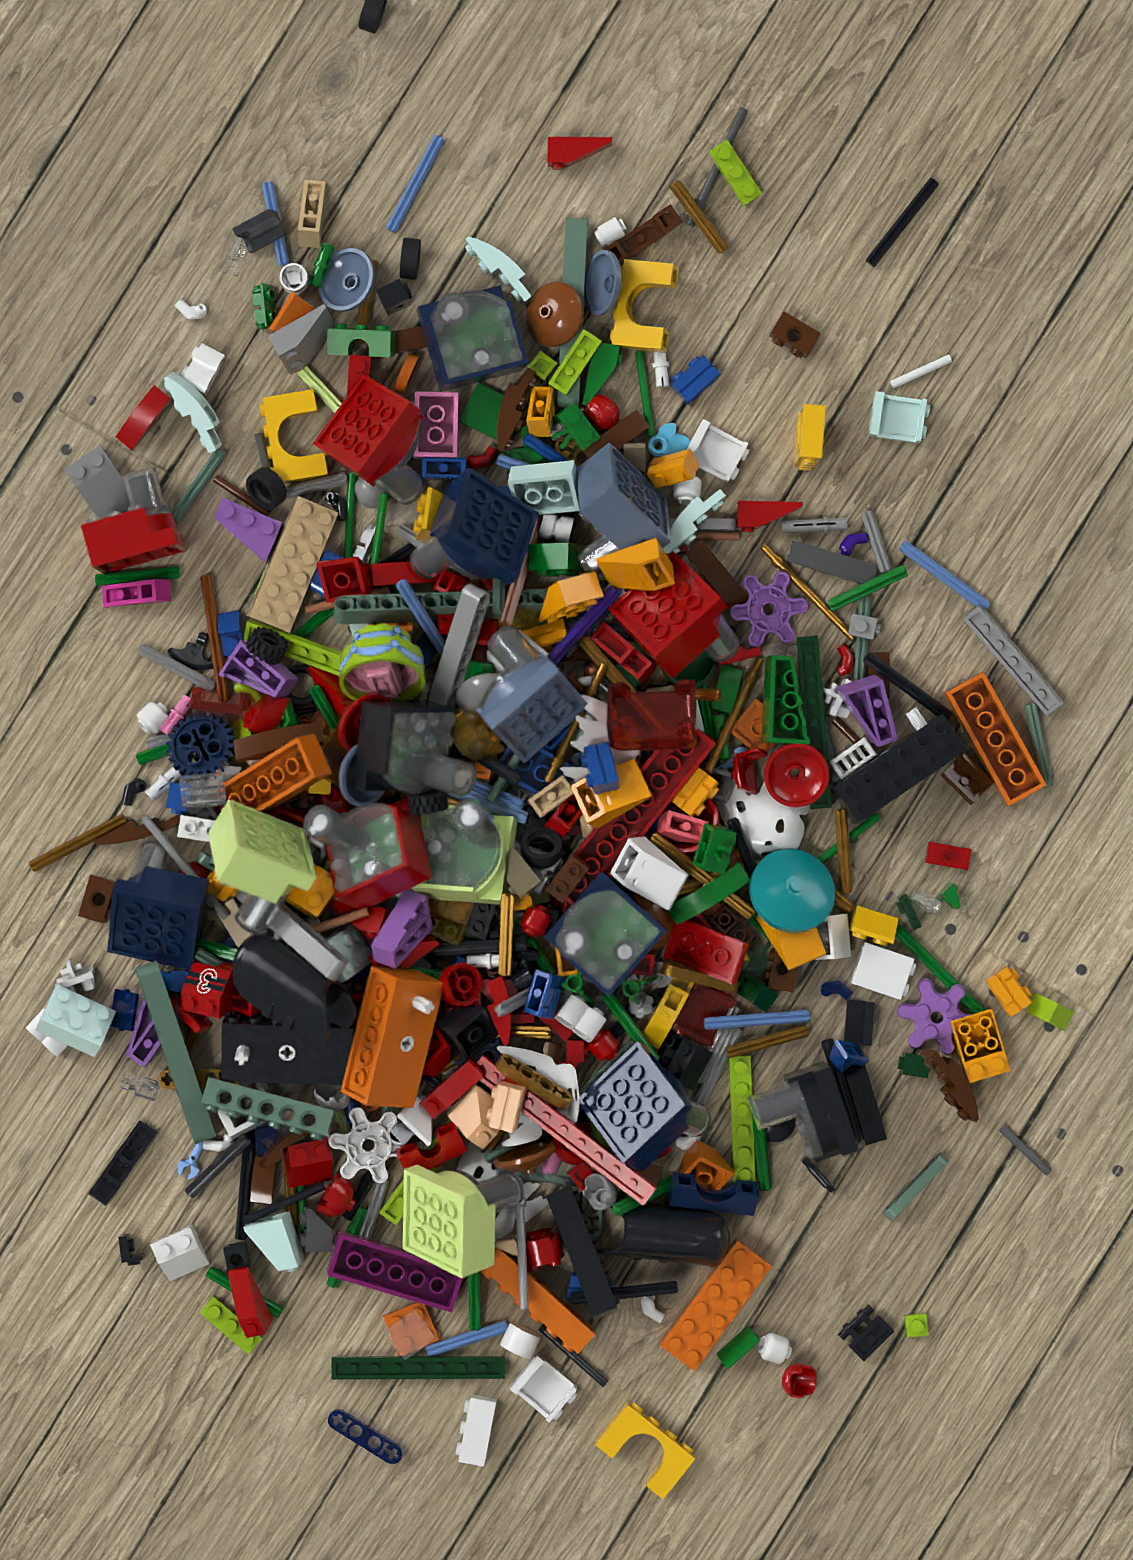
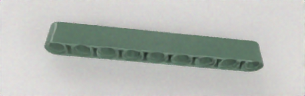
M566 217L563 283L572 286L579 293L584 307L588 218ZM583 321L574 338L560 346L559 366L581 334ZM580 376L567 396L558 391L557 408H565L570 403H575L579 408Z
M154 961L137 967L135 971L195 1144L212 1139L216 1137L209 1113L205 1109L206 1106L201 1103L203 1096L158 964Z

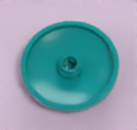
M797 849L774 851L758 863L750 878L749 893L754 909L767 924L780 931L803 933L813 930L828 917L833 908L835 887L832 877L823 863L807 852Z

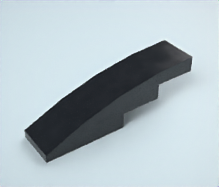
M139 1120L88 1195L106 1207L157 1132Z

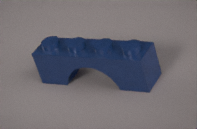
M673 1172L668 1189L670 1206L754 1216L760 1198L758 1182L736 1180L725 1189L709 1190L698 1184L695 1174Z

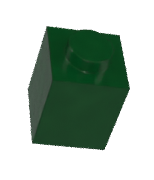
M903 1052V1057L899 1056L897 1069H901L900 1073L902 1075L928 1078L929 1068L923 1063L925 1060L920 1054Z

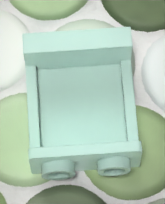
M876 391L873 398L868 437L919 444L921 439H925L927 426H923L924 418H928L930 411L927 399L919 400L885 395V392Z

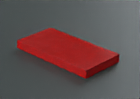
M686 920L677 925L674 922L663 957L729 984L736 985L749 943L696 922Z

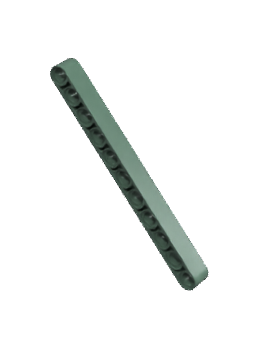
M522 589L514 618L539 617L548 589ZM493 590L486 591L490 594V600L484 619H500L501 615L492 612ZM508 590L505 591V600H506V596H507ZM462 592L415 594L431 620L437 621V614H455ZM401 594L340 596L335 600L334 620L339 624L418 622Z

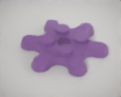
M778 572L774 576L773 582L768 586L762 585L754 575L746 576L743 580V586L748 591V601L742 605H734L730 609L732 619L738 621L745 619L751 623L752 630L748 636V642L754 647L762 645L765 636L771 632L776 633L783 643L792 642L795 638V633L789 626V619L794 614L804 613L808 608L805 599H792L787 596L786 588L790 582V577L786 572ZM766 603H770L773 606V612L770 615H766L763 612V606Z
M923 978L918 982V990L921 995L919 1002L916 1004L901 1003L897 1007V1014L900 1018L910 1019L915 1024V1030L909 1036L908 1044L913 1049H918L922 1047L926 1040L933 1039L939 1043L940 1050L944 1054H952L956 1049V1043L953 1040V1030L950 1021L971 1015L962 1013L958 1007L960 1000L966 994V990L961 984H955L947 993L941 994L935 990L930 979ZM935 1011L943 1015V1019L939 1023L933 1022L930 1018L931 1014Z

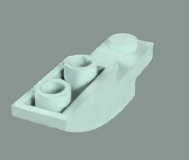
M468 236L465 239L467 244L465 249L472 257L476 256L479 259L480 263L478 265L485 274L489 272L491 276L500 272L498 277L505 286L507 284L513 289L511 293L518 302L522 301L525 305L530 302L532 296L521 283L525 278V273L520 267L492 245Z
M175 372L169 373L164 377V385L174 399L175 409L181 413L182 417L190 414L191 423L201 436L202 446L207 449L208 453L216 451L222 446L214 429L220 423L216 413L208 401L191 383Z
M721 489L705 502L697 496L681 512L670 529L671 542L663 548L667 556L672 551L678 554L680 552L678 548L684 543L689 545L697 538L695 534L698 531L694 524H701L708 518L706 515L712 509L715 512L725 504L723 500L726 495Z

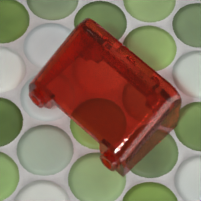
M680 680L674 685V691L631 692L630 687L623 682L608 683L607 733L610 747L617 751L688 749L697 745L695 680Z

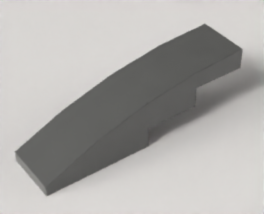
M794 540L792 541L787 558L788 562L859 584L874 579L878 568L876 565Z

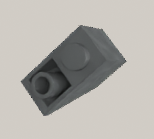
M303 1206V1212H300V1225H303V1234H300L299 1237L300 1247H303V1250L307 1253L332 1252L333 1230L308 1206Z

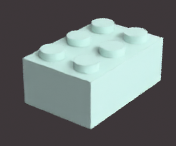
M574 460L511 467L508 478L511 495L539 512L538 515L580 511L578 475Z
M349 924L339 928L324 938L348 959L347 965L337 979L341 983L371 963L368 956L372 954V951L367 946L363 934L354 925Z
M56 984L35 1031L95 1057L104 1041L116 1011Z

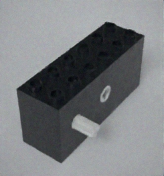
M917 708L909 711L905 715L916 729L915 731L830 787L842 808L847 811V815L853 824H859L967 751L943 714L935 716L926 722Z
M232 1010L224 1015L222 1021L221 1081L342 1086L356 1031V1018L348 1029H343L331 1022L330 1033L327 1039L318 1044L294 1030H287L283 1027L282 1023L273 1018L268 1019L262 1015V1012L248 1016Z

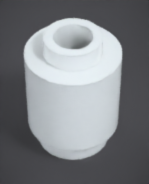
M614 217L598 226V230L594 231L603 247L626 236L624 231L627 228L622 219L617 220Z

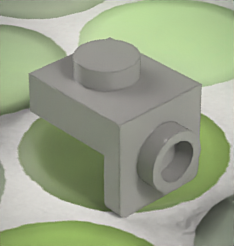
M852 613L848 635L874 641L875 636L879 637L881 624H877L878 618Z

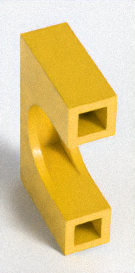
M624 259V263L621 266L622 289L618 297L617 308L613 312L615 324L614 329L610 333V341L612 345L620 346V349L667 353L670 332L661 327L638 325L632 315V306L637 295L647 288L676 289L679 268L672 263Z
M314 389L262 398L263 404H259L262 417H266L267 425H263L264 435L270 441V446H267L268 458L273 459L274 467L270 469L280 476L284 484L329 476L325 453L302 457L292 456L282 449L279 439L280 431L288 420L298 416L318 413Z
M803 404L802 413L799 412L794 466L799 467L801 471H811L822 459L825 405Z
M627 1401L596 1439L595 1445L609 1457L613 1458L630 1437L637 1434H649L655 1437L661 1443L664 1455L659 1466L647 1479L646 1486L660 1498L664 1499L696 1459L693 1454L694 1449L685 1442L683 1445L676 1440L677 1436L669 1429L664 1431L659 1427L661 1423L651 1415L648 1418L642 1413L643 1408L637 1403L633 1402L631 1404Z

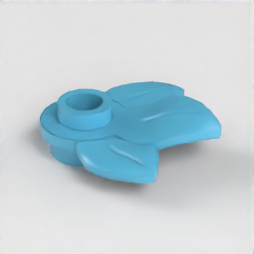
M668 423L661 426L658 434L650 438L648 450L653 456L662 457L685 450L691 441L684 435L675 434V423ZM660 442L663 447L657 450L654 444Z

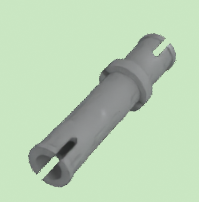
M823 516V519L782 520V534L847 531V517L827 518V516Z

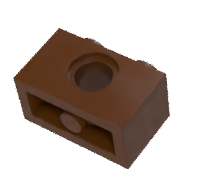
M784 311L769 337L773 338L772 342L779 347H788L791 349V354L801 359L802 356L807 358L821 333ZM790 332H797L800 339L797 342H792L789 340L788 334Z
M573 853L546 888V891L563 903L591 866Z
M90 874L78 916L100 923H106V920H110L112 894L116 881ZM98 893L105 896V903L101 906L95 902V896Z
M770 948L768 961H771L770 970L766 969L764 982L767 983L766 987L793 993L798 967L790 971L787 970L784 974H778L776 966L778 963L783 962L775 948Z

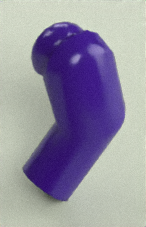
M867 533L847 535L840 543V553L850 556L852 554L851 550L856 544L868 542Z

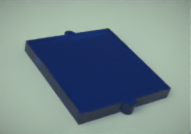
M115 989L112 1010H115L116 1013L110 1024L111 1027L118 1028L119 1031H134L139 994L130 992L129 989Z

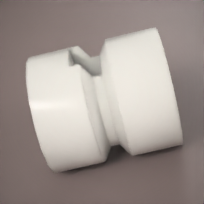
M290 263L282 268L280 282L288 294L293 292L299 296L307 291L309 277L302 265Z
M556 513L544 514L538 537L547 540L554 537L558 543H568L575 518L565 515L558 518Z

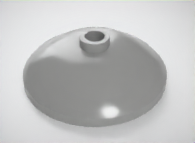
M488 673L469 678L456 691L457 706L470 716L483 718L477 712V709L480 707L483 710L490 695L508 676Z

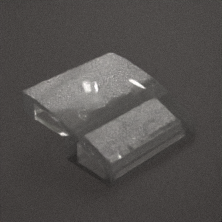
M222 772L179 776L183 809L226 805L227 800Z

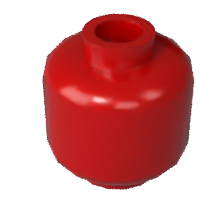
M539 904L536 907H527L520 920L522 931L535 938L538 935L543 936L552 920L551 916L547 913L548 909Z
M600 1029L587 1046L588 1050L599 1061L606 1059L611 1061L619 1053L617 1051L619 1041L607 1029Z

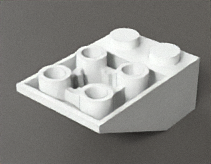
M645 836L628 838L610 872L622 885L666 910H670L688 877L685 871Z

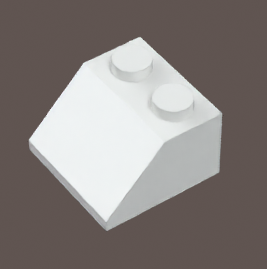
M828 915L816 927L826 955L815 960L851 957L848 915Z
M193 1224L155 1240L150 1244L159 1266L169 1281L210 1264Z

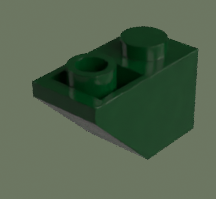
M742 970L740 971L737 980L740 982L737 994L767 1013L778 997V994Z

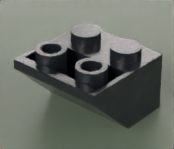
M670 1029L657 1054L661 1066L670 1071L682 1086L693 1091L713 1052Z

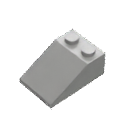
M325 304L268 336L290 375L301 371L311 362L327 340V328L334 327L335 323Z
M101 446L64 469L98 519L121 514L134 506L128 484Z

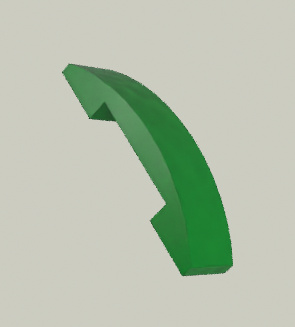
M737 862L727 868L725 874H720L689 894L677 898L668 912L676 925L725 899L748 883L750 878L740 862Z

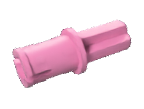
M183 695L174 709H170L168 718L160 727L161 731L166 735L173 732L172 727H176L179 724L178 720L184 721V716L194 705V701L188 696Z

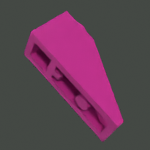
M152 579L102 586L104 607L171 602L170 580Z

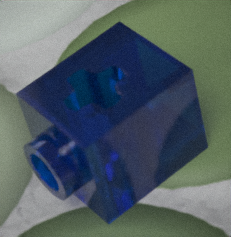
M261 1126L254 1129L257 1155H264L279 1139L278 1129L269 1126ZM266 1136H268L269 1140H273L269 1147L262 1142L266 1139Z

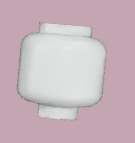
M694 476L692 480L674 484L673 497L679 504L688 506L697 496L701 497V480Z
M154 702L147 703L137 714L138 726L147 734L158 733L161 730L160 727L168 718V709L160 702L158 704Z
M768 1333L766 1336H763L758 1344V1352L762 1359L776 1364L783 1363L785 1359L790 1357L792 1352L789 1340L784 1336L774 1333Z

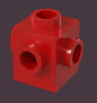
M442 570L433 589L438 592H462L465 586L471 583L466 581L467 576L457 571L453 574Z

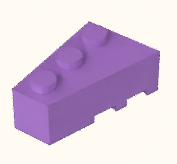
M222 498L214 516L218 522L266 564L268 563L284 526L282 522L225 498Z
M240 640L218 675L235 680V682L248 685L253 689L274 697L288 696L299 678L281 663L272 665L271 662L266 664L264 660L262 662L259 661L258 657L255 658L253 653L248 652L249 649L246 648L248 640Z
M874 674L835 687L870 742L879 747L898 740L884 682L881 678Z
M411 890L403 892L371 945L374 961L396 969L433 929L427 896Z
M145 998L143 999L127 1051V1056L142 1067L148 1066L161 1047ZM174 1011L178 1022L181 1017Z

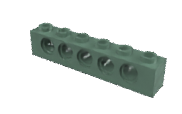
M208 1077L201 1103L206 1106L205 1109L215 1113H218V1110L226 1111V1115L233 1118H239V1115L248 1117L247 1121L260 1124V1121L267 1122L271 1128L281 1129V1126L290 1128L289 1132L298 1135H302V1132L309 1133L311 1138L321 1141L323 1137L329 1139L336 1115L335 1111L210 1077ZM225 1094L232 1096L228 1104L221 1103V1098ZM247 1099L252 1100L253 1104L250 1109H242L243 1101ZM266 1105H272L274 1107V1110L270 1115H264L262 1113V1110ZM286 1111H293L295 1113L292 1120L286 1121L283 1119ZM308 1116H313L316 1119L312 1126L304 1125V1120Z

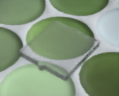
M415 1309L384 1331L392 1342V1347L398 1350L404 1360L436 1338L428 1328L427 1321H423Z

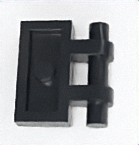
M869 1304L863 1310L860 1309L856 1313L857 1316L849 1324L846 1322L842 1326L843 1329L838 1333V1336L843 1341L849 1335L853 1338L848 1346L863 1361L895 1332L880 1315L873 1321L869 1318V1315L874 1311ZM864 1321L868 1326L858 1334L855 1329Z

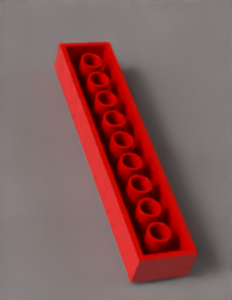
M685 716L680 718L640 769L652 797L599 828L594 827L574 853L591 867L565 901L570 905L578 899L601 871L609 877L612 876L610 872L628 838L644 836L717 743Z

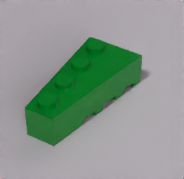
M793 656L765 657L762 743L783 745L799 743L810 745L806 731V720L801 706L802 699L799 695Z

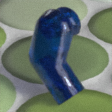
M838 980L825 982L821 985L820 989L821 994L825 997L839 994L846 1001L853 994L851 990Z

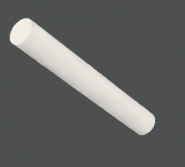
M949 354L891 380L890 384L893 389L951 363V357Z

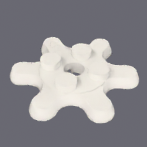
M355 1107L349 1113V1118L352 1122L351 1131L347 1134L333 1133L329 1137V1145L334 1149H342L347 1154V1161L340 1168L343 1178L351 1179L358 1170L368 1169L375 1182L384 1183L388 1179V1172L385 1168L386 1160L392 1156L397 1157L395 1149L403 1146L401 1142L394 1141L390 1136L391 1129L397 1123V1116L393 1112H385L379 1121L371 1122L367 1120L363 1109ZM365 1139L374 1141V1147L371 1150L367 1151L362 1148Z

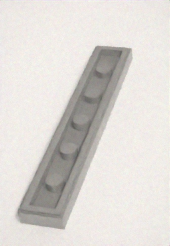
M981 604L963 618L1046 716L1050 715L1064 703L1063 699Z

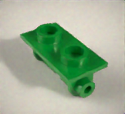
M261 283L254 286V290H252L254 306H261V309L254 310L255 325L258 326L259 330L270 327L277 316L272 285Z

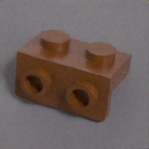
M965 753L955 758L940 775L970 805L994 783L990 775L983 771L975 763L974 759Z

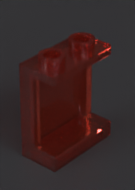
M199 687L192 688L190 709L245 716L251 708L252 699L248 698L249 695L240 692L239 704L233 705L206 702V690Z
M694 983L681 1011L673 1023V1027L676 1029L675 1032L684 1037H687V1035L694 1037V1041L702 1046H706V1044L712 1046L718 1029H705L704 1018L726 1016L729 1008L733 1009L736 1003L734 996L717 988Z

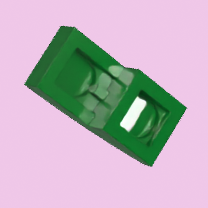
M722 665L716 689L722 690V699L720 701H713L711 710L730 715L735 704L743 670Z

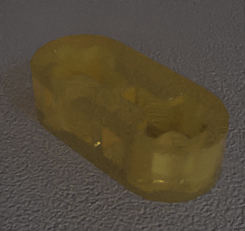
M533 608L516 610L510 627L501 626L499 623L501 615L498 617L499 631L504 634L515 633L519 629L521 631L531 629L539 623L538 613Z

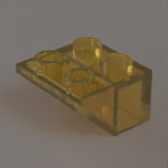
M459 708L456 711L453 742L462 755L477 761L505 750L500 742L502 739L492 731L483 717L479 718L471 710L468 712Z
M431 899L429 910L433 929L428 934L459 946L467 935L466 930L474 905L461 901Z

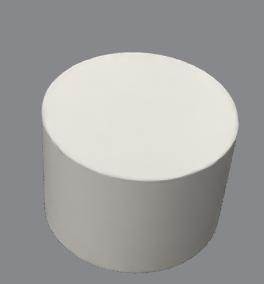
M510 1322L500 1345L521 1357L531 1359L541 1336L523 1325Z

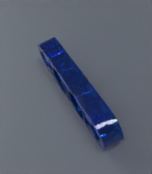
M342 1409L332 1410L329 1414L328 1424L335 1431L389 1464H396L401 1460L403 1450L400 1445ZM338 1414L342 1415L341 1420L347 1423L348 1419L351 1420L346 1431L343 1430L345 1425L341 1422L337 1423V1425L333 1423V1415L336 1417ZM353 1425H359L362 1428L360 1436L355 1437L350 1433V1428ZM370 1437H378L381 1441L380 1446L372 1448L368 1443ZM384 1442L388 1443L387 1449L391 1451L394 1448L397 1449L396 1454L398 1457L394 1456L391 1459L389 1458V1452L386 1450L383 1451V1454L379 1452L383 1448Z

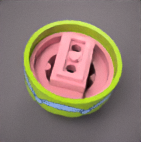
M384 623L375 626L367 625L354 633L351 638V644L346 646L340 656V688L347 697L354 701L370 693L382 694L390 701L410 700L416 697L425 686L423 654L417 645L412 644L410 634L396 625L390 626Z

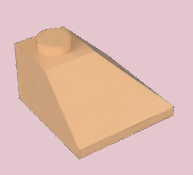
M475 1084L447 1115L468 1140L484 1149L499 1131V1129L489 1127L490 1120L486 1119L488 1109L493 1107L495 1099H492L490 1093Z

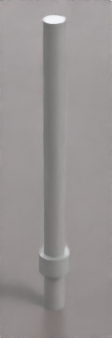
M148 815L145 816L141 821L186 875L199 877ZM207 894L206 903L210 908L213 907L223 920L226 919L230 914L220 903V899L215 897V894Z
M515 1180L517 1197L513 1201V1207L516 1208L520 1311L529 1310L524 1214L526 1197H524L523 1180Z

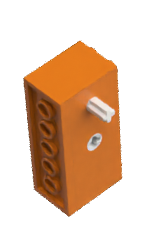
M371 966L341 1088L342 1093L367 1106L414 1108L438 1013L443 982L419 970Z

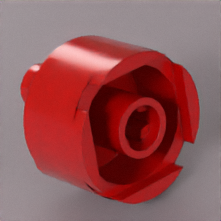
M543 1228L526 1233L528 1271L538 1270L540 1266L546 1264L556 1266L562 1263L561 1258L565 1256L558 1228H555V1232H551L550 1228Z

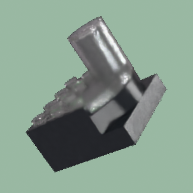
M429 700L362 701L353 788L361 791L394 790L410 794L422 793L432 788L460 797L469 794L476 782L475 768L471 763L451 758L456 707Z
M824 1061L784 1074L785 1080L781 1081L782 1086L747 1098L758 1131L798 1118L799 1121H796L795 1124L800 1136L804 1135L806 1140L802 1142L805 1153L809 1159L813 1158L816 1163L840 1154L845 1156L859 1151L832 1069Z

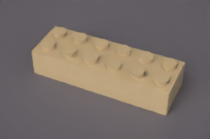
M295 496L248 611V617L290 633L317 567L316 563L319 562L338 512L300 496Z

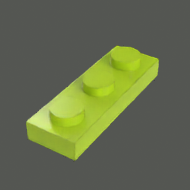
M727 139L708 151L742 206H745L762 194Z
M583 329L548 382V385L567 396L602 341Z
M215 1295L199 1312L248 1355L263 1338L261 1335L246 1338L238 1322L237 1314Z

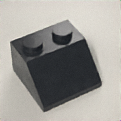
M482 1006L454 1009L437 1023L452 1049L466 1062L499 1035L495 1025Z

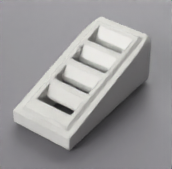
M864 737L829 763L839 777L844 779L878 753L868 739ZM860 745H863L868 751L869 755L867 757L860 749ZM853 750H856L862 758L860 762L852 753ZM846 755H849L855 765L853 767L845 758ZM839 760H842L848 770L846 772L839 765Z

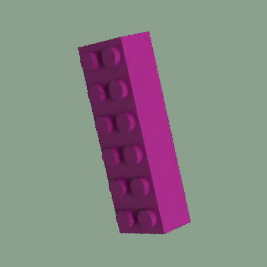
M343 1230L338 1232L326 1270L327 1276L448 1312L453 1310L463 1279L403 1248Z

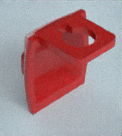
M754 748L740 754H735L732 774L733 781L737 784L738 790L757 795V780L753 761L768 756L767 751Z

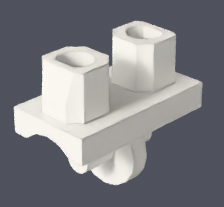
M843 679L840 686L852 681ZM832 682L829 689L823 687V693L826 694L823 702L829 704L832 697L834 698L826 714L832 717L847 718L850 710L846 705L842 704L843 700L838 692L835 693V687L838 685Z
M71 960L66 961L67 968L60 970L63 977L56 979L57 985L75 993L77 991L74 985L81 982L84 991L94 989L96 985L93 966L83 969L81 963L73 965Z

